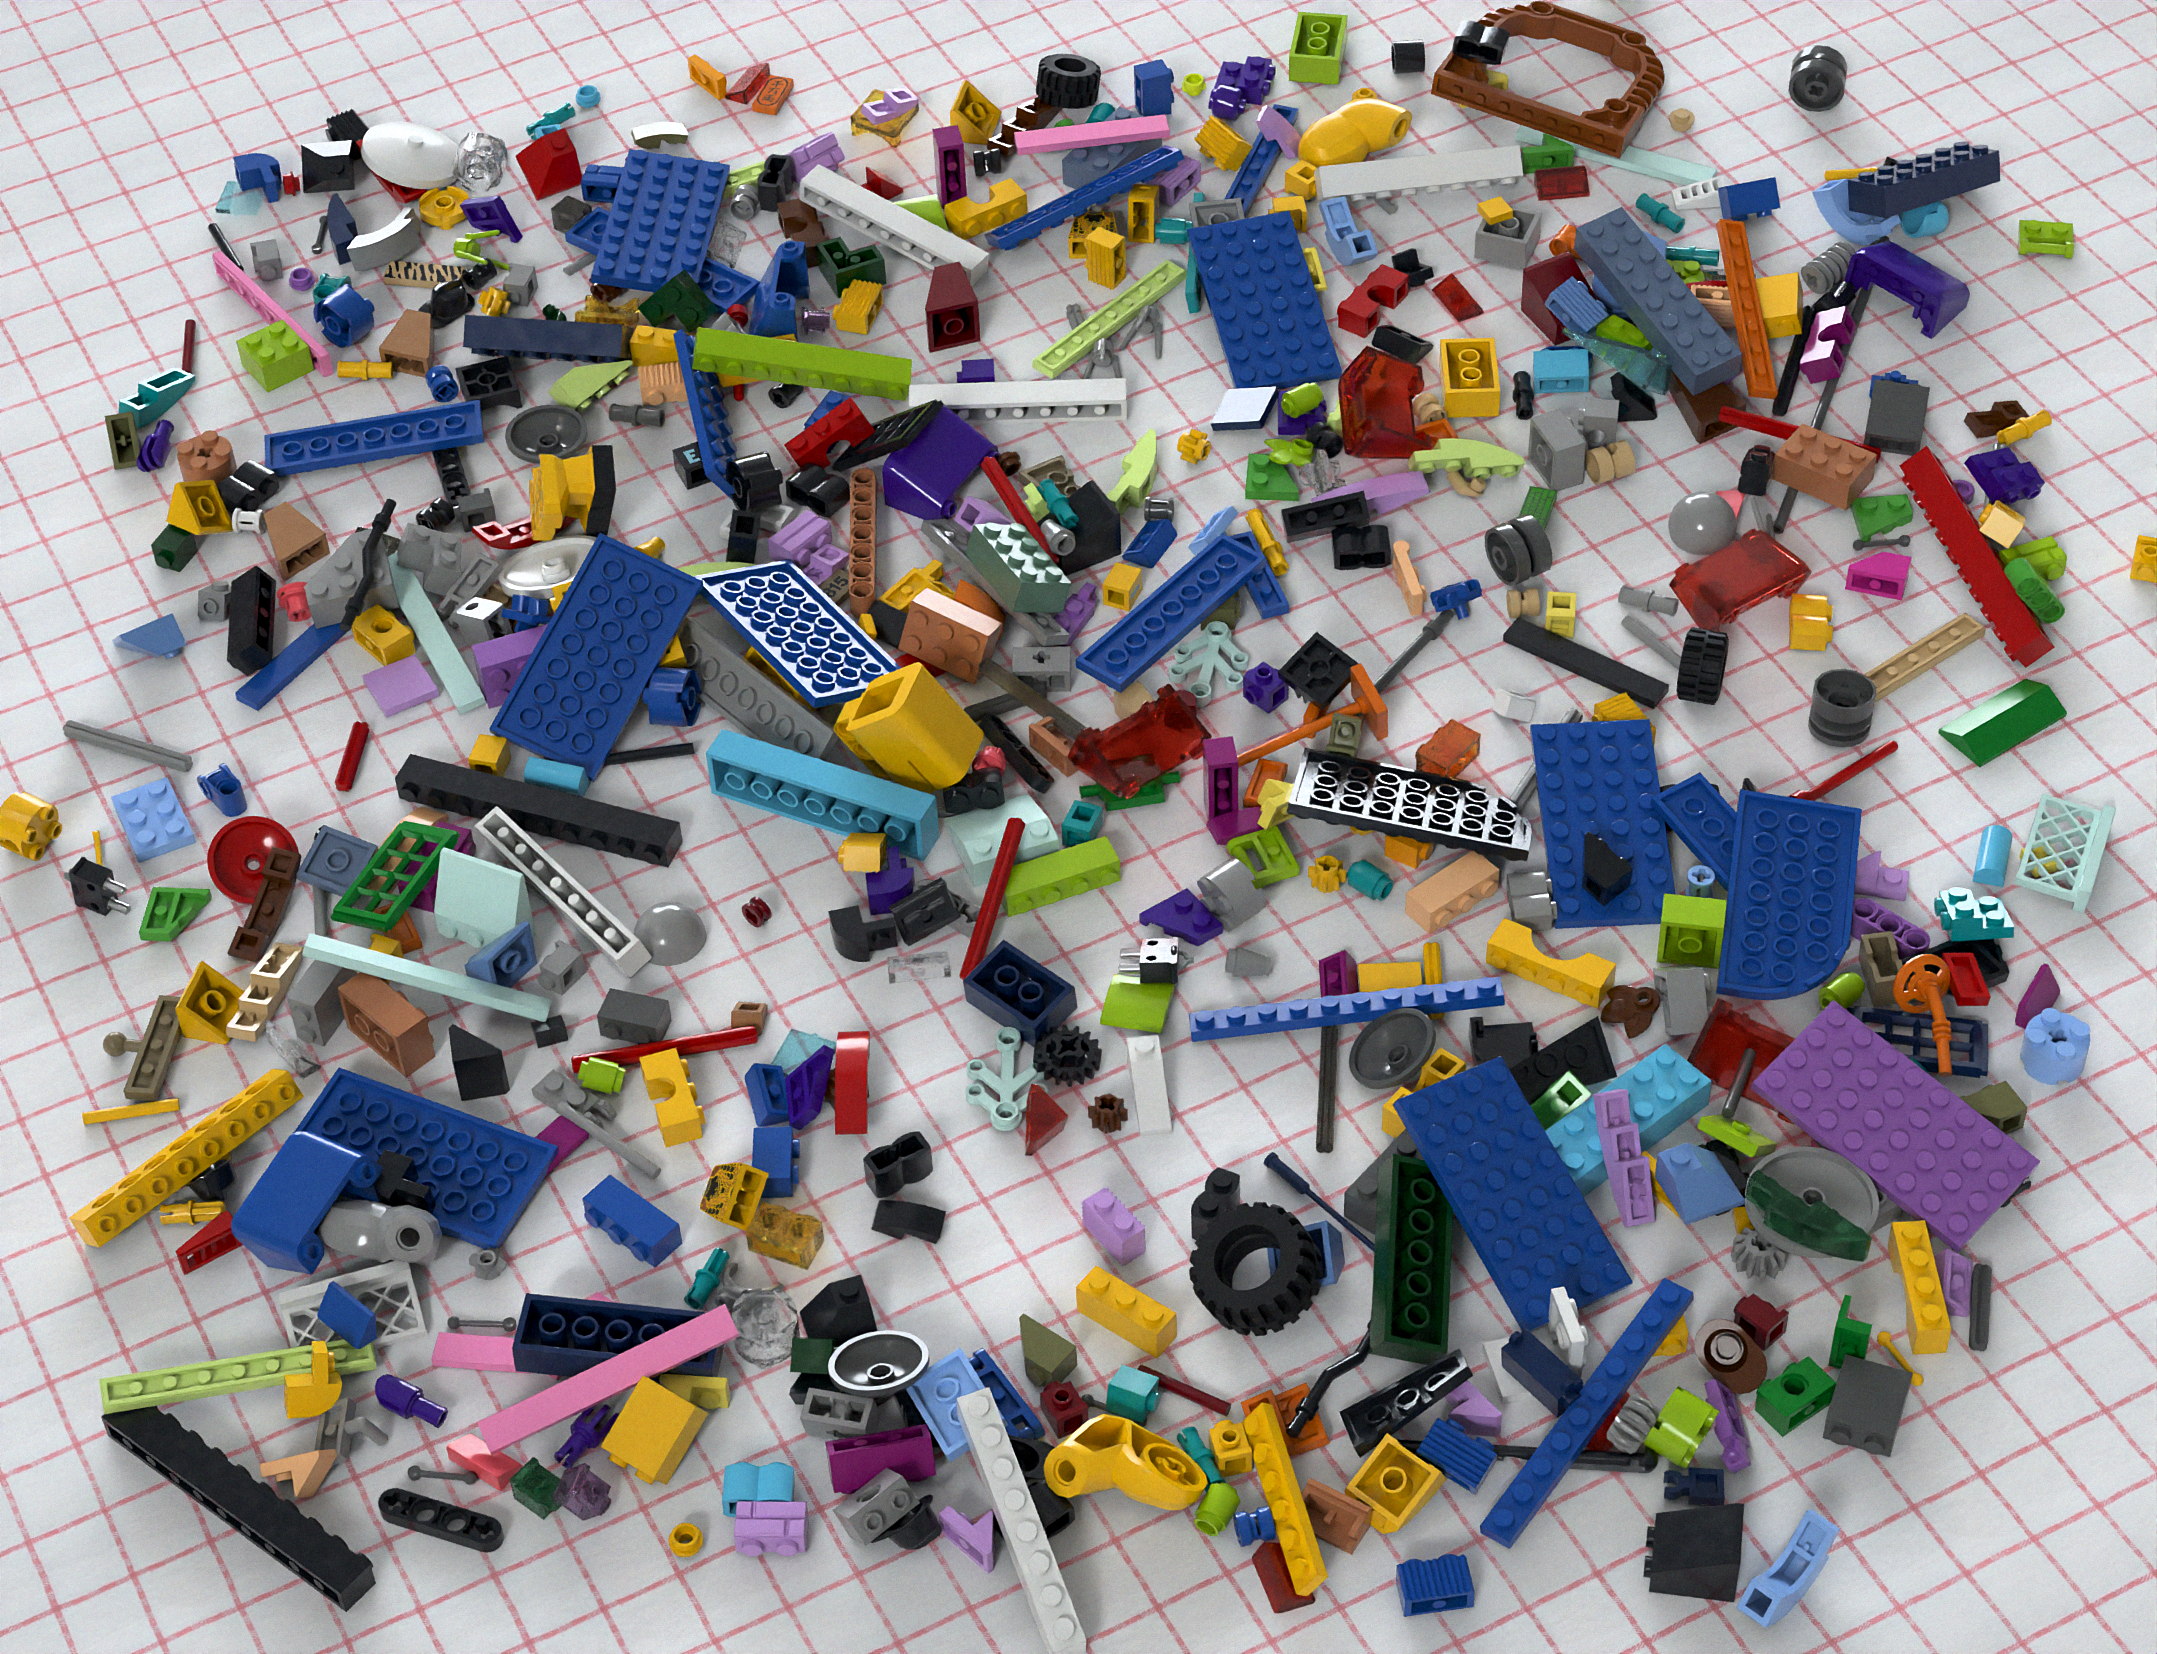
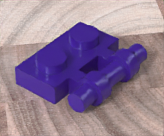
M1279 391L1278 435H1305V428H1311L1320 421L1327 423V418L1324 416L1327 410L1324 396L1319 406L1311 410L1313 414H1303L1293 418L1285 414L1281 407L1282 395L1288 391Z

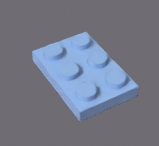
M168 777L111 796L113 806L139 863L196 843L194 834Z
M961 1347L927 1368L924 1375L915 1384L906 1389L950 1462L970 1450L957 1415L956 1398L985 1389ZM999 1411L1004 1427H1007L1008 1424Z

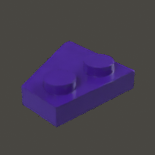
M499 195L465 199L460 204L472 227L486 231L499 230L500 234L503 233L510 236V241L513 243H517L523 237L507 210L506 204Z
M1188 888L1139 914V922L1142 925L1155 924L1164 928L1165 934L1172 937H1180L1185 942L1195 946H1200L1223 933L1222 923Z
M826 1045L818 1049L785 1078L789 1125L799 1131L810 1121H813L821 1111L834 1056V1049Z

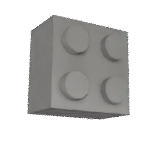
M1510 206L1513 210V218L1489 225L1483 218L1476 231L1474 258L1512 267L1525 268L1540 239L1542 213Z
M1561 408L1531 417L1528 460L1550 490L1558 492L1583 484V473L1586 470L1585 451H1587L1588 445L1586 438L1580 435L1574 427L1572 419L1567 418Z

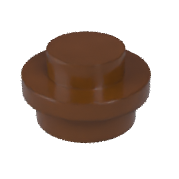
M1005 452L997 458L998 464L1007 477L1018 472L1022 466L1017 452Z

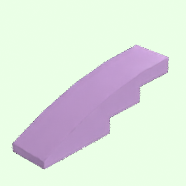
M1414 471L1366 479L1334 489L1312 498L1311 501L1316 502L1364 491L1368 511L1376 509L1378 514L1382 515L1430 493L1423 472Z
M1617 1089L1593 1094L1603 1158L1624 1227H1632L1655 1222L1649 1157L1641 1156L1638 1123H1633L1630 1119L1628 1090Z

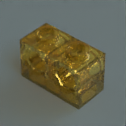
M762 1202L746 1229L749 1251L808 1270L824 1242L822 1221L817 1220L811 1215H802L790 1211L781 1205H772L766 1202Z

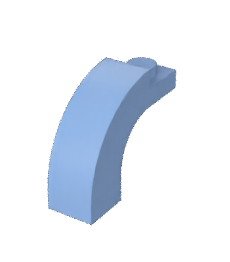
M1848 179L1829 181L1812 192L1816 204L1828 224L1839 235L1853 243L1870 245L1879 238L1890 234L1892 228L1901 223L1898 214L1883 218L1849 211Z
M1342 196L1320 202L1319 208L1327 229L1325 236L1337 260L1344 266L1373 260L1377 256L1378 251L1371 230L1358 232L1346 197Z
M1812 1509L1807 1510L1783 1553L1765 1573L1751 1579L1736 1608L1765 1628L1780 1621L1805 1595L1829 1559L1827 1553L1836 1539L1840 1528Z

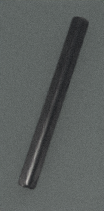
M1808 305L1803 308L1802 334L1794 336L1777 390L1778 394L1773 402L1772 413L1774 415L1779 414L1781 417L1787 413L1800 371V359H1802L1805 344L1808 341L1811 326L1817 313L1813 307Z

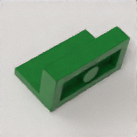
M1848 1295L1844 1296L1841 1304L1828 1366L1838 1369L1842 1367L1845 1354L1866 1359L1872 1328L1871 1324L1848 1318L1851 1296Z

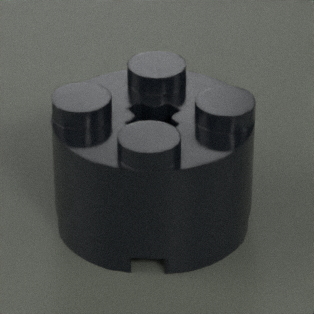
M767 451L737 458L727 463L726 479L729 484H733L735 493L730 494L737 510L756 512L782 504L779 485L783 483V476L779 468H774Z

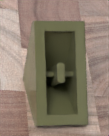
M133 412L105 416L114 469L136 467L141 444Z

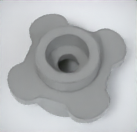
M488 1247L487 1250L479 1254L474 1253L469 1257V1264L475 1267V1275L478 1279H495L506 1269V1261L501 1260L499 1248L493 1249Z

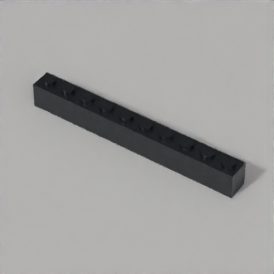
M413 754L409 755L395 777L399 798L408 802H415L481 820L497 806L524 831L563 840L571 844H579L599 851L614 853L626 858L645 861L653 865L669 867L683 843L680 822Z
M157 1406L101 1416L107 1435L345 1612L376 1584L372 1572L373 1564L367 1556L360 1552L355 1554L341 1537L336 1534L331 1536L325 1532L322 1525L315 1518L309 1517L307 1519L300 1514L299 1509L293 1502L288 1499L281 1500L267 1483L262 1481L259 1484L252 1479L251 1474L245 1467L240 1464L233 1465L219 1448L214 1447L211 1449L204 1443V1440L194 1430L188 1432L181 1427L180 1422L172 1414H163L158 1410Z

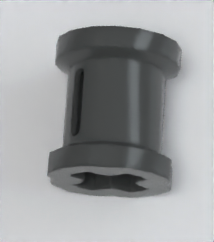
M1146 496L1145 521H1150V519H1169L1170 522H1173L1174 498L1157 500Z

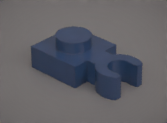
M1689 1467L1688 1476H1683L1675 1470L1664 1472L1663 1483H1673L1676 1485L1675 1487L1668 1486L1664 1488L1665 1499L1676 1500L1681 1496H1688V1504L1724 1505V1469Z

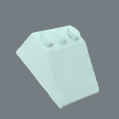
M1029 794L1005 800L1003 805L993 809L978 808L944 819L945 826L974 887L988 884L1008 819L1011 817L1020 818L1025 823L1013 866L1059 851V838L1048 816Z
M443 847L440 851L434 908L438 933L450 939L454 938L466 942L473 947L484 948L518 924L527 921L530 924L533 939L536 933L524 874Z

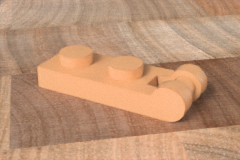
M1399 540L1393 544L1394 558L1392 560V568L1411 616L1420 615L1423 611V602L1427 601L1426 589L1424 585L1419 584L1418 569L1416 566H1412L1408 557L1410 553L1409 543Z

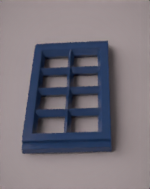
M1861 1006L1847 1009L1848 1012L1864 1024L1865 1022L1885 1024V1033H1875L1891 1045L1913 1046V1055H1904L1910 1060L1912 1057L1915 1058L1928 1072L1939 1073L1938 1058L1920 1056V1047L1937 1049L1936 1043L1933 1042L1932 1038L1921 1037V1028L1932 1030L1931 1023L1934 1022L1932 1015ZM1946 1017L1951 1022V1032L1970 1034L1969 1043L1949 1042L1950 1051L1969 1053V1062L1951 1060L1952 1075L1980 1078V1076L1987 1077L1988 1024H1984L1980 1020ZM1893 1025L1913 1027V1036L1893 1034Z

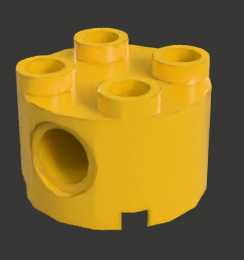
M21 791L22 794L15 792L0 807V846L24 858L38 861L45 852V846L61 834L62 824L58 822V809L53 804L25 791Z

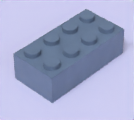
M1119 106L1103 122L1145 116ZM1162 138L1073 149L1062 159L1063 184L1073 189L1086 185L1162 147Z

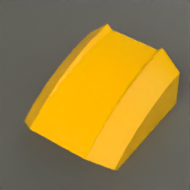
M1387 1433L1345 1488L1344 1493L1371 1507L1370 1525L1382 1534L1399 1531L1435 1495L1446 1481V1477L1440 1470L1431 1464L1425 1463Z

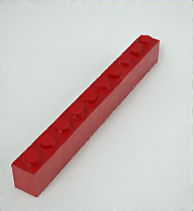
M1925 446L1899 465L1905 475L1901 478L1910 491L1914 490L1916 493L1912 496L1914 501L1921 509L1925 508L1927 511L1923 515L1930 526L1938 529L1934 533L1944 547L1948 546L1947 556L1954 565L1959 564L1960 569L1957 570L1959 576L1966 584H1971L1972 587L1968 590L1975 601L1983 604L1980 611L1988 622L1991 623L1993 621L1995 624L1991 628L2001 642L2005 641L2007 644L2003 649L2013 662L2018 660L2026 668L2055 648L2033 611L2017 595L2004 573L2005 565L1988 537L1979 531L1980 524L1940 459L1928 446Z

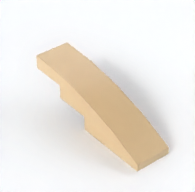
M278 942L274 943L250 973L251 984L238 999L239 1011L226 1026L227 1037L253 1042L258 1040L280 1006L303 957L304 947Z

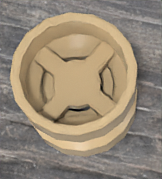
M1431 393L1419 395L1412 403L1411 410L1420 419L1421 424L1448 418L1445 409L1439 405V401Z
M1537 588L1526 589L1525 592H1519L1518 590L1507 591L1506 602L1510 619L1518 618L1524 614H1527L1529 617L1539 616L1540 601Z

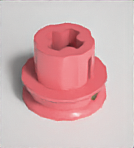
M294 582L284 585L276 593L279 599V606L287 611L290 621L300 622L312 616L304 588L307 584L306 582Z

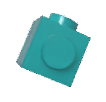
M1122 1364L1108 1384L1105 1410L1143 1423L1151 1411L1155 1412L1160 1404L1161 1393L1158 1392L1159 1377Z

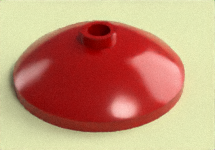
M261 816L238 818L222 827L214 836L207 856L208 871L216 888L235 902L253 905L264 879L261 872L272 846L299 853L297 844L290 832L278 822ZM256 861L260 866L258 869L252 870L248 867V864Z

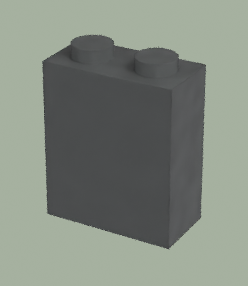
M1874 380L1864 444L1879 448L1881 452L1913 456L1920 451L1930 387L1918 384L1896 383L1890 380Z
M1845 1354L1826 1417L1823 1438L1839 1445H1848L1866 1450L1874 1455L1890 1457L1913 1373Z

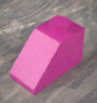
M1881 552L1850 564L1845 589L1902 601L1912 557Z

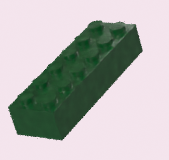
M1392 1154L1379 1167L1369 1354L1429 1365L1445 1356L1448 1351L1453 1210L1426 1162L1421 1159Z

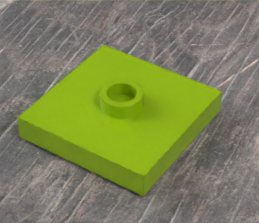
M1722 1114L1703 1116L1697 1125L1699 1130L1750 1157L1769 1155L1775 1152L1778 1145L1777 1142L1752 1130L1749 1125L1738 1120L1727 1119Z

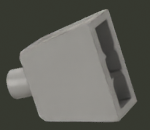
M475 597L462 607L455 609L452 614V620L459 625L464 642L471 648V645L513 634L508 618L501 617L502 609L505 608L499 602Z

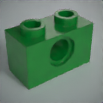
M1808 1356L1799 1363H1791L1780 1376L1774 1380L1768 1379L1759 1386L1756 1392L1755 1411L1783 1437L1829 1406L1837 1383Z

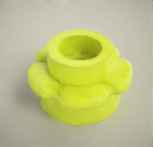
M1191 73L1184 77L1182 90L1188 95L1197 96L1206 89V83L1202 75Z

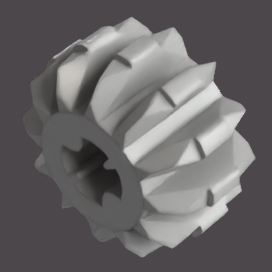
M1745 1227L1741 1235H1736V1238H1734L1731 1252L1732 1261L1736 1263L1737 1272L1746 1271L1748 1279L1753 1275L1758 1276L1761 1282L1766 1275L1775 1279L1778 1271H1783L1786 1267L1788 1252L1771 1244L1755 1228L1751 1230Z
M1637 1394L1630 1396L1607 1431V1439L1621 1451L1629 1454L1637 1452L1660 1414L1659 1409L1645 1397L1642 1398Z

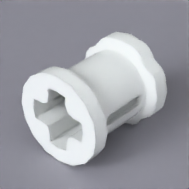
M235 508L232 516L233 531L240 533L242 530L263 534L266 528L263 516L265 510L258 509L257 512L243 511L241 508Z

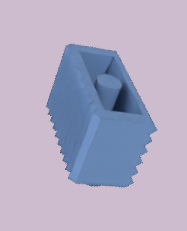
M1572 276L1550 293L1545 306L1549 308V311H1552L1553 315H1556V318L1567 327V330H1570L1571 334H1574V337L1579 342H1582L1596 331L1597 326L1604 322L1609 314L1605 305L1601 301H1596L1588 293L1587 286Z

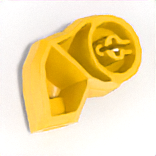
M1353 99L1336 112L1319 119L1308 127L1298 144V160H1304L1317 168L1319 166L1363 162L1368 153L1380 151L1398 144L1405 137L1411 125L1412 113L1407 109L1380 99Z
M1102 1414L1087 1421L1067 1439L1052 1449L1046 1457L1043 1467L1048 1487L1058 1496L1072 1498L1118 1488L1128 1498L1166 1510H1183L1197 1502L1208 1484L1206 1474L1200 1466L1169 1440L1146 1430L1129 1419Z

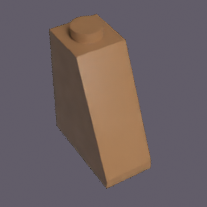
M406 309L379 347L381 362H392L393 371L425 378L426 373L433 367L434 329L431 314Z
M286 501L263 515L283 580L286 581L330 554L326 533Z

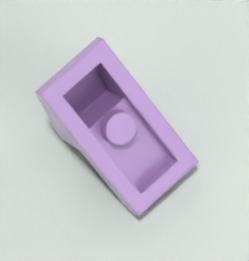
M1877 851L1857 861L1854 894L1905 901L1909 871L1879 866L1881 851Z
M1468 1380L1445 1396L1447 1402L1454 1408L1448 1414V1418L1462 1425L1465 1428L1464 1434L1496 1437L1501 1433L1502 1413Z
M948 1505L938 1514L939 1523L942 1528L941 1533L989 1574L994 1570L995 1526L993 1510H990L973 1525L967 1515L962 1512L958 1514Z

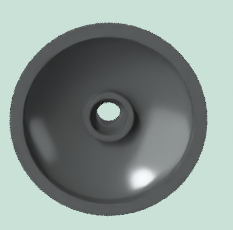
M541 405L527 409L514 417L507 426L505 439L507 447L513 455L521 460L540 464L539 454H553L561 460L574 455L584 445L588 431L585 419L577 411L561 405Z
M1413 1008L1392 1010L1373 1020L1359 1034L1350 1051L1349 1067L1354 1078L1367 1088L1386 1089L1398 1086L1414 1077L1430 1058L1435 1045L1436 1031L1432 1021L1425 1013Z
M883 1330L866 1333L848 1340L834 1351L828 1362L829 1377L837 1388L854 1396L876 1398L893 1395L909 1388L924 1375L930 1363L929 1351L925 1342L907 1332Z

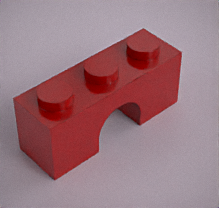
M1381 264L1374 272L1368 275L1367 279L1360 286L1353 290V293L1345 301L1343 300L1337 308L1338 327L1366 338L1379 325L1380 306H1386L1394 310L1408 296L1409 275Z
M849 397L784 444V446L800 468L805 463H812L825 469L831 464L826 453L834 442L847 440L854 448L876 431L853 399Z

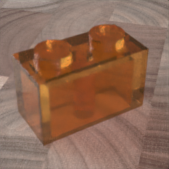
M1451 719L1444 727H1439L1426 744L1419 746L1415 754L1416 770L1456 778L1479 756L1481 734Z

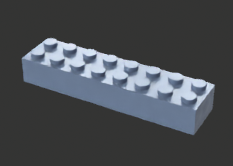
M1622 207L1576 228L1574 245L1576 252L1693 396L1739 374L1742 352Z

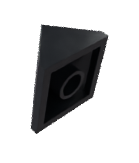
M452 1024L449 1027L452 1062L461 1101L507 1094L510 1087L502 1050Z

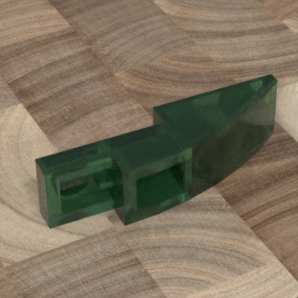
M1758 1169L1749 1176L1745 1198L1765 1211L1764 1225L1797 1244L1829 1256L1864 1262L1867 1259L1872 1237L1862 1228L1855 1226L1841 1216L1837 1210L1827 1206L1820 1200L1810 1207L1800 1197L1793 1195L1779 1185L1775 1179L1768 1177Z

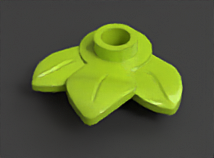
M1265 439L1264 441L1267 446L1274 450L1269 454L1268 458L1277 464L1286 465L1293 463L1298 467L1309 466L1315 454L1313 451L1314 445L1304 439H1294L1292 443L1283 439Z

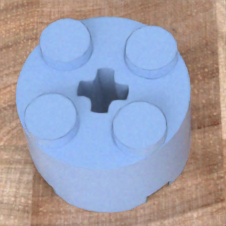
M2046 1008L2041 1014L2033 1017L2027 1024L2020 1053V1059L2025 1065L2024 1069L2027 1074L2035 1080L2049 1085H2057L2058 1081L2068 1080L2069 1083L2076 1080L2084 1070L2090 1046V1027L2088 1024L2054 1008Z

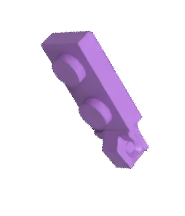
M1086 582L1078 595L1073 593L1066 600L1063 612L1056 613L1053 617L1070 634L1067 644L1058 646L1069 647L1094 615L1097 586Z
M1712 1379L1704 1384L1708 1395L1705 1401L1720 1411L1715 1419L1717 1426L1714 1427V1431L1718 1440L1725 1448L1721 1457L1727 1469L1735 1474L1752 1465L1747 1451L1750 1445L1734 1393L1718 1380Z

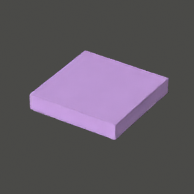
M415 654L362 675L364 684L386 718L439 696L438 688Z

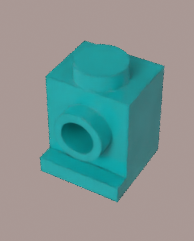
M1075 800L1061 824L1062 845L1073 847L1094 840L1103 825V807Z

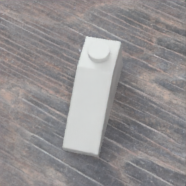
M1158 1035L1127 1038V1063L1140 1136L1172 1132Z

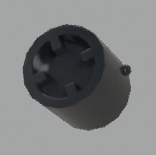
M1423 39L1393 41L1391 43V61L1394 74L1425 71Z

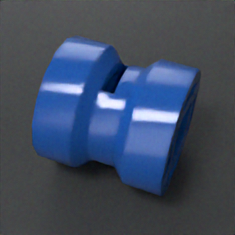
M437 365L428 370L425 379L433 398L438 402H449L454 399L459 389L450 369L444 365Z
M1268 1506L1258 1507L1255 1512L1251 1513L1245 1511L1233 1513L1234 1528L1240 1547L1250 1546L1254 1541L1260 1539L1264 1542L1276 1539L1274 1522Z

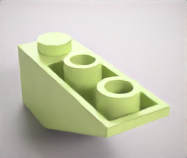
M627 360L574 367L558 379L548 393L559 405L569 407L575 411L578 410L581 414L592 404L590 400L595 396L600 399L610 391L611 388L609 386L615 382L619 385L629 376L627 370L633 362Z

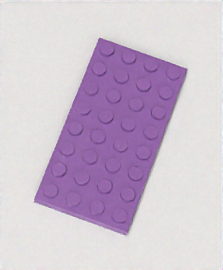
M1834 1000L1751 1085V1089L1827 1150L1840 1154L1865 1171L1876 1189L1886 1194L1891 1201L1915 1220H1925L1927 1229L1957 1253L2032 1174L2040 1163L2039 1159Z

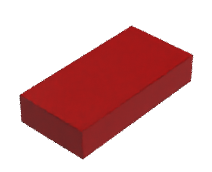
M1943 953L1941 959L1945 961L1950 970L1949 986L1957 1006H1988L1991 996L1974 954Z

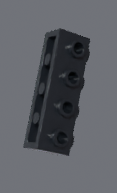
M257 565L231 583L227 662L246 676L262 669L267 663L272 661L276 580Z

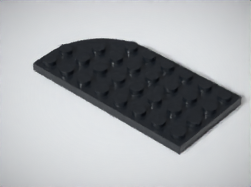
M1304 748L1287 809L1288 814H1293L1301 819L1313 818L1323 820L1331 825L1342 824L1355 827L1361 831L1372 830L1382 832L1390 837L1402 836L1412 838L1420 843L1432 842L1442 844L1450 849L1462 848L1472 850L1480 855L1492 854L1502 856L1510 861H1527L1532 838L1530 822L1527 817H1521L1517 813L1518 807L1504 796L1497 799L1487 794L1486 787L1451 776L1310 748Z

